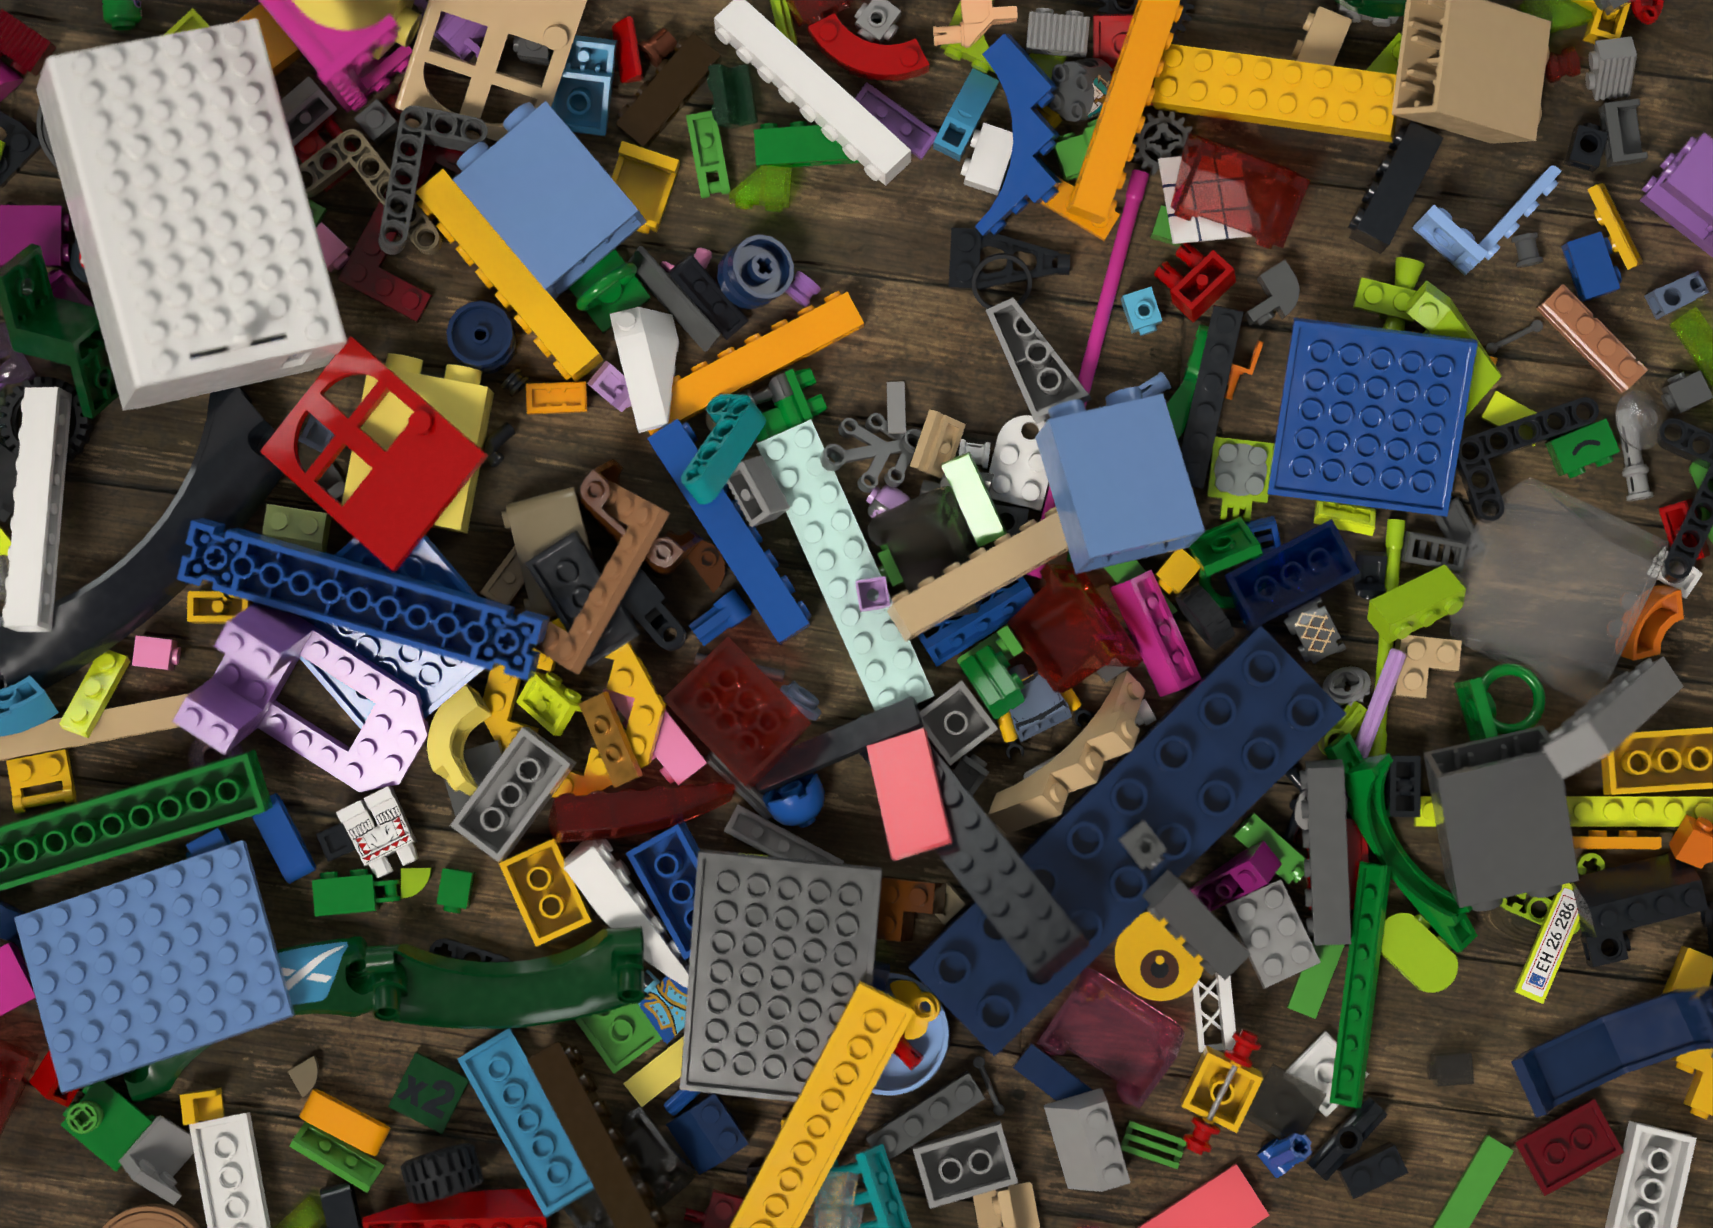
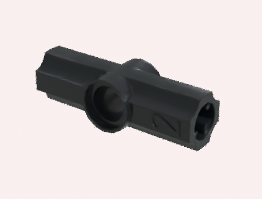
M1368 1096L1362 1102L1361 1108H1356L1342 1124L1335 1127L1332 1135L1306 1163L1327 1181L1352 1153L1357 1152L1361 1148L1363 1141L1388 1114ZM1345 1131H1352L1354 1133V1141L1350 1146H1342L1340 1144V1136Z

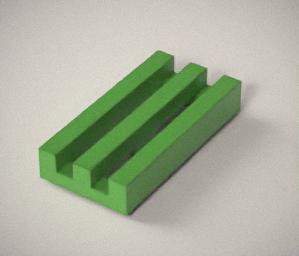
M1129 1120L1120 1148L1122 1151L1178 1169L1179 1161L1182 1158L1183 1149L1187 1142L1181 1137ZM1136 1129L1177 1143V1149L1131 1134L1132 1130ZM1131 1140L1172 1154L1174 1158L1170 1160L1129 1146L1128 1142Z

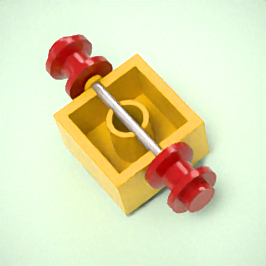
M1242 1029L1241 1033L1234 1032L1232 1035L1236 1041L1233 1050H1225L1224 1053L1206 1045L1180 1098L1181 1107L1203 1117L1193 1116L1191 1121L1195 1128L1192 1134H1185L1183 1140L1187 1142L1186 1148L1194 1153L1202 1155L1204 1151L1211 1152L1210 1137L1211 1135H1219L1221 1131L1214 1122L1237 1133L1263 1080L1262 1072L1252 1067L1253 1062L1249 1057L1253 1050H1260L1262 1045L1257 1042L1259 1037L1250 1031Z

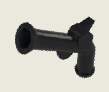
M1293 766L1286 772V777H1289L1299 790V793H1301L1303 789L1300 787V772L1297 767ZM1293 799L1289 803L1293 813L1285 833L1281 836L1285 841L1297 844L1296 836L1300 828L1295 820L1294 812L1297 799Z

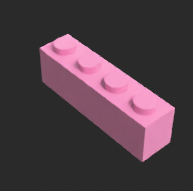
M607 688L604 689V692L608 691L616 712L619 710L626 718L622 724L627 729L635 698L607 690ZM665 709L652 760L657 758L663 765V768L659 771L670 784L675 781L678 785H681L704 767L707 761Z

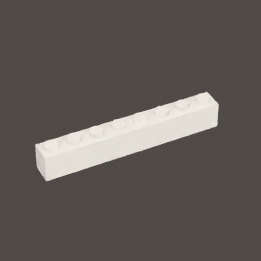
M733 0L714 17L715 35L725 45L728 43L736 49V54L744 63H751L758 69L757 73L766 83L772 82L778 87L780 95L787 102L791 103L793 101L800 107V112L809 122L815 121L821 127L822 133L831 142L836 140L843 147V152L850 160L854 162L858 160L872 180H880L886 186L911 162V150L749 2L746 0Z
M59 387L25 388L24 398L21 402L23 415L22 426L18 433L20 448L19 457L16 460L17 482L13 490L15 501L14 515L10 522L12 538L11 546L8 549L9 571L5 580L7 594L6 605L2 612L4 627L18 632H52L72 394Z

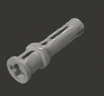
M1635 409L1616 411L1625 463L1622 476L1626 477L1629 493L1626 499L1629 502L1652 498L1654 495L1649 490L1647 478L1649 467H1647V464H1644Z

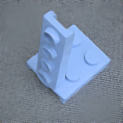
M1550 166L1542 173L1479 244L1475 242V237L1470 231L1458 227L1452 221V216L1445 209L1437 208L1435 205L1412 228L1461 273L1467 275L1484 257L1489 260L1500 249L1497 242L1503 236L1508 239L1519 228L1520 225L1516 221L1522 215L1528 217L1538 207L1539 203L1535 200L1542 193L1547 196L1557 186L1558 182L1555 178L1561 173V170L1556 166Z

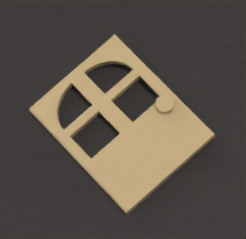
M428 0L395 108L404 110L408 106L416 105L452 112L442 106L430 93L424 78L425 62L471 77L459 114L480 119L492 84L537 99L534 104L536 109L545 101L552 106L587 0ZM441 11L488 26L476 64L429 49ZM508 33L545 45L553 50L542 86L496 71ZM485 122L488 129L486 138L499 141L508 133L503 127V123ZM467 131V132H470V133L479 135V134H478L477 132H475V131Z

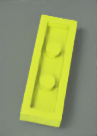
M108 650L94 659L59 723L62 729L86 738L90 737L130 664L127 656Z

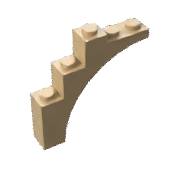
M1128 671L1120 673L1101 708L1081 733L1055 758L1034 774L996 793L988 816L1006 834L1061 815L1070 792L1097 783L1104 761L1133 750L1140 731L1135 724V719L1146 690Z

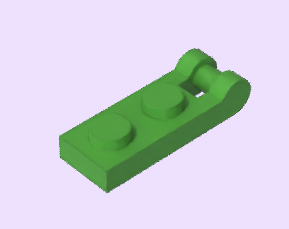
M712 110L686 115L701 199L708 198L710 194L722 192V195L730 194L716 111ZM718 172L719 181L707 182L706 174Z

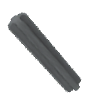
M713 749L705 757L707 763L765 820L770 819L772 815L762 800L764 795L758 792L757 788L717 749Z

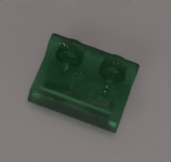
M720 63L708 66L710 75L707 76V84L713 94L712 115L717 125L728 129H735L756 124L758 117L750 66L743 64L728 67Z

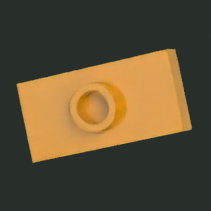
M587 382L526 384L527 414L588 412Z

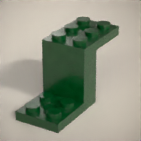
M29 244L0 267V305L12 349L18 353L69 365L83 416L93 419L119 397L96 309L92 306L54 297L41 246Z

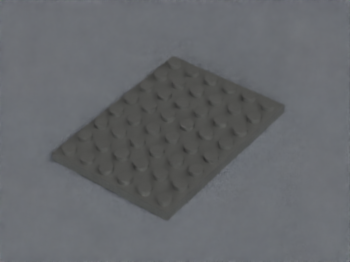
M701 849L698 851L680 1090L796 1102L859 981L873 987L883 868Z

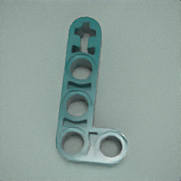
M720 394L714 397L706 407V411L716 425L681 476L682 484L698 504L710 503L718 496L765 426L766 418L747 395Z

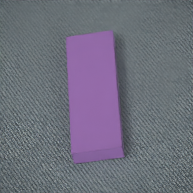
M866 82L855 97V100L911 150L912 154L922 160L932 147L938 133Z

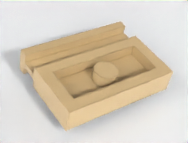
M929 409L910 467L916 468L937 479H942L944 471L941 465L955 458L966 424L943 415L938 411Z

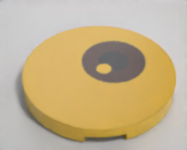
M1147 911L1141 913L1119 935L1115 946L1116 968L1122 981L1135 994L1154 1001L1176 999L1190 991L1200 979L1204 970L1199 964L1202 958L1199 954L1195 958L1192 957L1182 946L1185 940L1182 937L1176 940L1164 928L1168 922L1164 918L1159 922Z

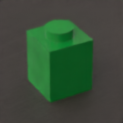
M447 867L442 868L436 904L444 905L443 911L460 914L462 908H470L475 872Z

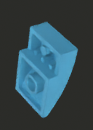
M575 35L551 106L572 132L606 136L617 40Z

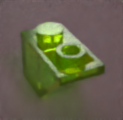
M760 166L729 192V202L735 204L737 209L751 210L753 205L765 206L766 211L783 212V208L790 207L792 168Z

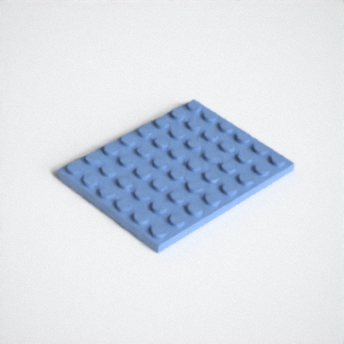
M243 840L14 917L62 1093H67L295 1016L247 844Z

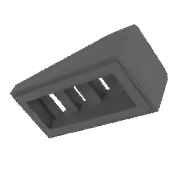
M1405 531L1401 561L1435 568L1445 564L1449 570L1462 573L1468 543ZM1415 539H1417L1419 542L1416 557H1412ZM1427 541L1431 542L1428 560L1424 559ZM1439 544H1443L1441 561L1437 562ZM1451 546L1456 547L1453 565L1448 564Z

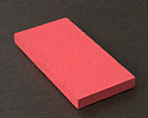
M921 728L868 745L867 751L891 858L896 861L953 843L927 731Z
M1235 1163L1136 1228H1251L1270 1215Z

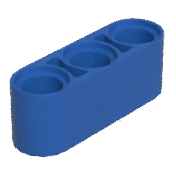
M277 793L270 795L273 807L266 812L253 815L252 818L287 883L291 884L314 872L317 868L282 799Z

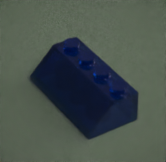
M1331 519L1226 574L1225 578L1233 603L1247 630L1250 631L1359 574L1360 571Z

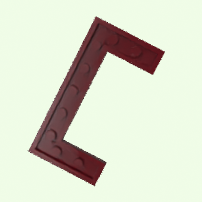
M424 144L416 191L427 182L436 164L459 175L462 171L457 166V161L465 152ZM409 147L405 155L413 156L416 153ZM399 175L396 177L402 185H407L411 182L407 176ZM386 189V191H385L384 194H383V197H384L385 199H386L387 189ZM415 193V197H414V201H415V202L417 201V199H418V197H419L416 193ZM379 202L338 280L419 323L432 296L380 268L387 253L381 250L378 243L384 205ZM389 232L385 236L389 241L394 242L398 234Z

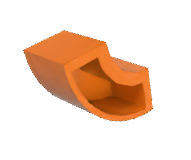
M1660 584L1640 594L1629 605L1621 618L1615 638V654L1633 661L1660 655L1661 642L1666 631L1674 623L1684 619L1681 589Z

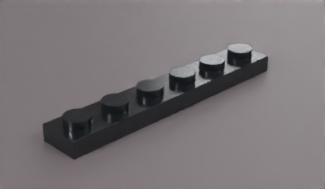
M1217 305L1213 306L1181 447V454L1190 484L1198 488H1204L1244 313L1240 310Z

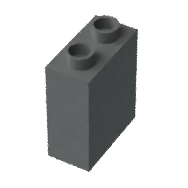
M1544 726L1424 753L1445 880L1459 908L1471 905L1474 911H1488L1499 907L1505 897L1523 893L1536 898L1549 897L1559 893L1562 889V884L1579 881L1564 781L1542 748L1551 740Z

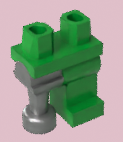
M811 368L796 372L790 369L773 377L769 385L752 394L749 389L738 393L739 395L749 396L755 405L770 400L775 405V408L762 413L766 418V423L756 438L758 443L806 421L812 420L814 422L813 417L827 410L822 394L807 400L803 394L802 389L817 384Z

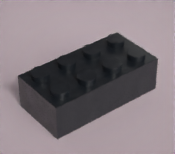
M1412 121L1406 128L1400 127L1394 135L1393 143L1390 142L1388 147L1393 150L1391 155L1386 154L1375 172V175L1379 176L1378 181L1373 180L1361 200L1366 203L1364 208L1360 207L1355 212L1348 225V228L1352 230L1349 236L1350 239L1380 254L1390 245L1444 137Z

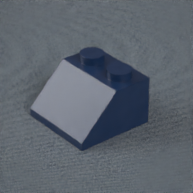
M715 1093L709 1094L666 1124L699 1175L725 1161L747 1146L750 1141L720 1095Z

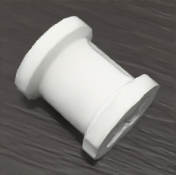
M961 439L959 456L970 452L975 464L982 465L983 469H987L991 442L975 444L967 443L965 439Z

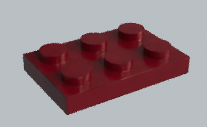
M1594 1098L1587 1100L1513 1141L1543 1196L1554 1192L1624 1153Z

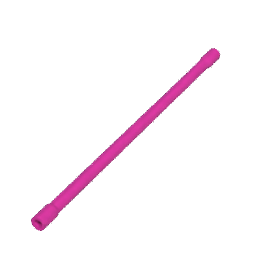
M1132 170L1126 191V201L1078 381L1088 394H1090L1139 206L1143 200L1150 175L1140 170ZM1050 485L1040 521L1046 518L1044 514L1055 507ZM1045 564L1026 575L1042 579Z

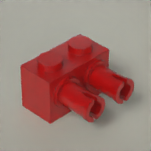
M1183 243L1185 248L1183 249L1180 246L1175 255L1192 270L1183 277L1168 261H1165L1161 264L1164 268L1162 269L1159 266L1154 276L1170 289L1172 304L1194 323L1236 283L1235 269L1214 250L1205 257L1191 243Z

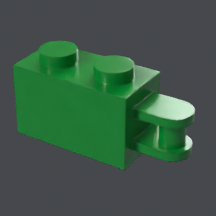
M368 869L350 870V876L338 877V871L320 873V879L312 880L315 916L377 911L381 902L401 901V896H397V884H400L399 879L377 881L375 874H368ZM377 886L385 887V897L378 898Z

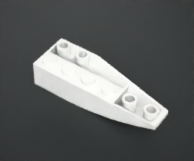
M593 831L564 859L565 871L611 929L642 926L644 959L666 976L688 989L689 964L682 957L674 940L667 934L662 921L658 916L654 915L645 898L628 877L631 874L628 867L621 859L616 861L610 853L613 851V848L604 836L599 838L595 831Z

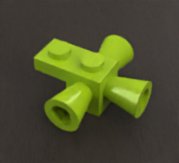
M1396 257L1395 285L1361 277L1353 308L1379 314V319L1386 320L1382 327L1383 329L1405 331V325H1409L1414 320L1407 314V302L1417 292L1413 289L1425 263L1411 258Z

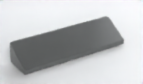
M643 246L638 247L628 263L636 265V276L665 309L673 315L674 319L705 352L709 351L722 339L719 330Z

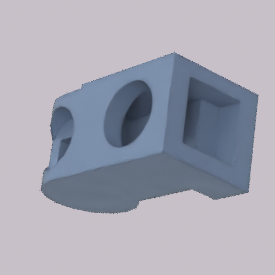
M1699 271L1653 290L1644 297L1657 320L1695 301L1697 298L1709 293Z

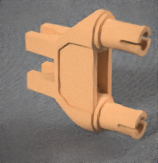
M961 0L962 22H960V25L933 26L934 46L961 43V46L970 48L992 25L1017 23V6L992 7V0Z

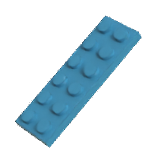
M508 1028L457 1060L545 1217H549L595 1188L527 1061L528 1057L512 1029Z

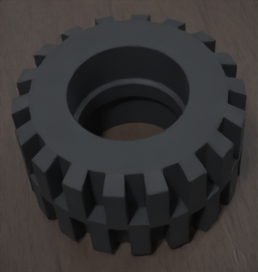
M464 1143L439 1149L409 1159L400 1166L411 1203L420 1204L449 1197L477 1187L484 1181L474 1144Z

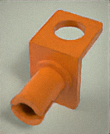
M1257 340L1248 368L1232 363L1225 398L1233 399L1240 374L1244 375V373L1253 375L1264 343L1263 341Z

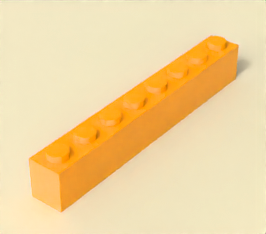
M1138 0L1066 212L1097 224H1101L1107 217H1112L1117 205V201L1113 200L1116 189L1121 190L1127 175L1126 172H1123L1126 161H1131L1136 149V145L1132 143L1135 133L1140 134L1146 117L1142 116L1144 106L1150 105L1155 93V89L1151 88L1154 77L1159 78L1165 61L1160 60L1163 50L1169 49L1174 37V33L1170 32L1173 22H1178L1183 10V5L1179 4L1180 0Z
M836 291L824 298L825 303L817 308L810 305L797 312L798 318L790 322L787 319H783L770 327L772 331L764 336H761L760 333L750 336L744 340L745 346L737 350L730 347L717 355L719 359L709 365L707 361L695 365L691 368L692 373L684 378H681L680 375L673 377L672 401L668 424L676 419L683 423L706 411L708 403L714 397L720 394H738L863 328L864 322L849 293L845 292L841 295L840 291ZM664 427L649 430V433L653 435Z

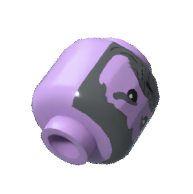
M887 484L882 489L876 486L866 500L870 504L868 515L885 528H892L894 525L899 528L912 509L909 506L910 497L898 488L890 487Z

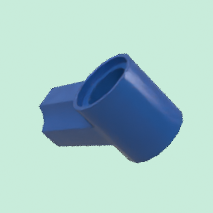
M735 589L721 597L713 604V608L689 625L703 646H706L728 628H734L752 614Z
M1297 1133L1282 1140L1276 1137L1264 1145L1256 1155L1273 1176L1279 1178L1295 1164L1307 1159L1311 1155V1141L1305 1134L1298 1135Z

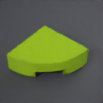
M400 868L401 899L412 897L419 893L430 880L432 868Z

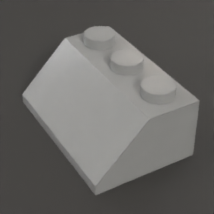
M1102 1088L1044 1105L1068 1189L1102 1192L1130 1183L1108 1102Z

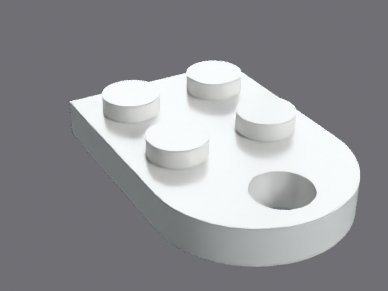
M1030 415L1018 416L1008 421L1002 427L997 437L989 473L994 474L989 494L993 500L1041 512L1048 479L1036 438L1032 440L1024 438L1021 429L1026 423H1033L1040 431L1046 422L1043 421L1037 424Z

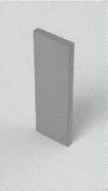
M887 382L888 434L906 433L905 382Z

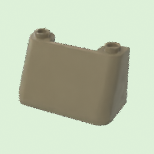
M575 486L506 504V510L501 511L505 528H511L528 595V598L524 599L526 611L548 617L557 616L525 563L576 530L592 554L583 519V511L579 509L581 507L579 502L580 496L578 488Z

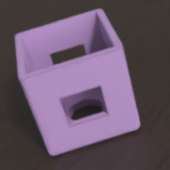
M885 576L855 582L860 612L890 607ZM871 589H875L879 593V597L875 601H870L867 598V592Z

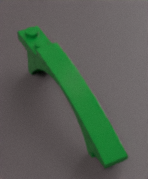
M1350 733L1341 734L1324 751L1329 760L1342 759L1345 790L1349 796L1347 809L1381 864L1392 866L1391 878L1402 893L1456 952L1463 951L1478 936L1466 915V912L1472 910L1471 905L1459 908L1453 894L1430 879L1412 861L1398 841L1388 819L1384 800V785L1388 769L1393 762L1390 754L1363 758Z

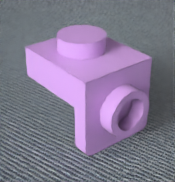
M605 361L587 384L612 406L623 412L631 406L625 377L613 365Z

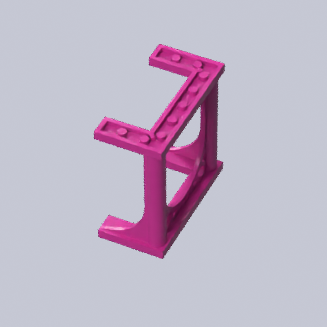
M258 0L265 6L304 57L318 72L317 75L347 113L351 110L354 112L360 110L368 102L367 97L375 90L379 93L388 87L391 83L390 78L398 71L400 74L406 72L412 53L410 46H400L390 56L380 58L379 60L373 59V52L381 45L387 47L398 38L397 32L401 29L390 14L379 23L367 28L339 30L315 22L305 15L292 0Z

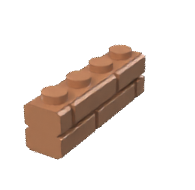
M1564 284L1557 287L1536 308L1619 394L1627 391L1647 372L1648 369L1640 361L1635 360L1636 357L1598 318H1593V313Z

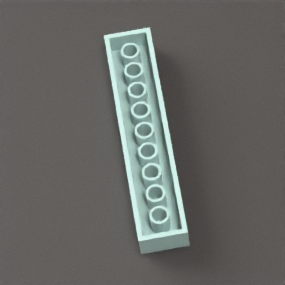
M812 420L757 443L756 446L760 455H762L767 466L771 469L775 481L790 506L786 514L874 711L876 712L911 696L916 699L917 704L934 697L910 640L905 642L887 612L889 608L860 612L855 582L881 577L835 472L826 470L821 465L820 455L824 447ZM871 589L867 592V598L870 601L878 599L879 593L877 590ZM889 595V601H890V606H891V605L893 604V602H892L891 597H890V595Z

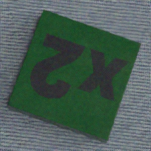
M415 1052L388 1107L443 1134L469 1083V1079L419 1052Z

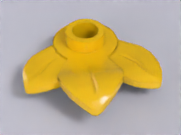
M896 980L890 983L891 991L896 997L895 999L915 1008V1012L904 1030L905 1039L911 1040L921 1037L927 1031L929 1022L937 1018L940 1013L941 1004L939 999L931 992H922L919 986L910 980ZM923 1001H926L930 1004V1011H926L923 1009Z

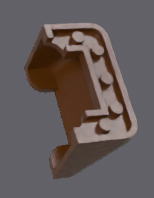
M611 459L593 469L581 485L579 502L580 510L583 511V514L619 545L629 526L608 515L602 509L611 496L609 481L621 486L620 474L624 470L616 460ZM692 529L681 535L675 534L670 530L665 536L656 537L641 566L656 578H666L676 571L700 543L702 538Z

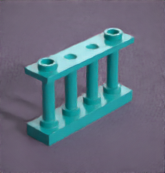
M883 1144L873 1146L856 1154L857 1162L839 1166L836 1158L820 1188L833 1228H911ZM861 1173L867 1191L849 1195L843 1177ZM872 1203L877 1220L859 1224L853 1206Z

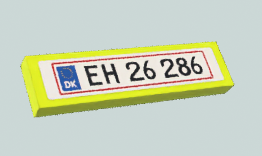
M1570 883L1562 884L1561 891L1554 895L1513 991L1541 1004H1544L1580 919Z

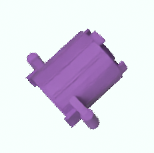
M415 0V6L419 11L423 12L421 14L423 19L428 2L426 0ZM441 11L434 36L460 59L469 62L473 56L478 57L480 51L478 44L484 39L488 26Z

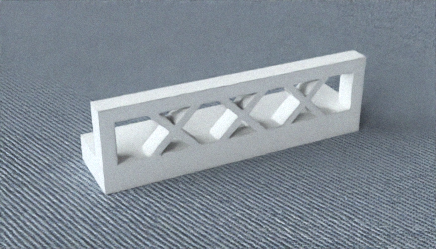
M1215 973V979L1208 987L1198 980L1192 988L1198 1052H1203L1206 1047L1204 1032L1211 1023L1221 1030L1222 1043L1209 1044L1207 1046L1225 1051L1233 1050L1236 1043L1232 1037L1233 1033L1236 1032L1231 978L1229 976L1224 980L1219 974ZM1215 984L1217 989V995L1211 991ZM1199 985L1203 989H1205L1201 996L1199 993ZM1208 993L1218 1000V1009L1211 1017L1201 1010V1001ZM1202 1015L1208 1020L1204 1026L1202 1023ZM1218 1015L1220 1019V1025L1214 1021V1019Z

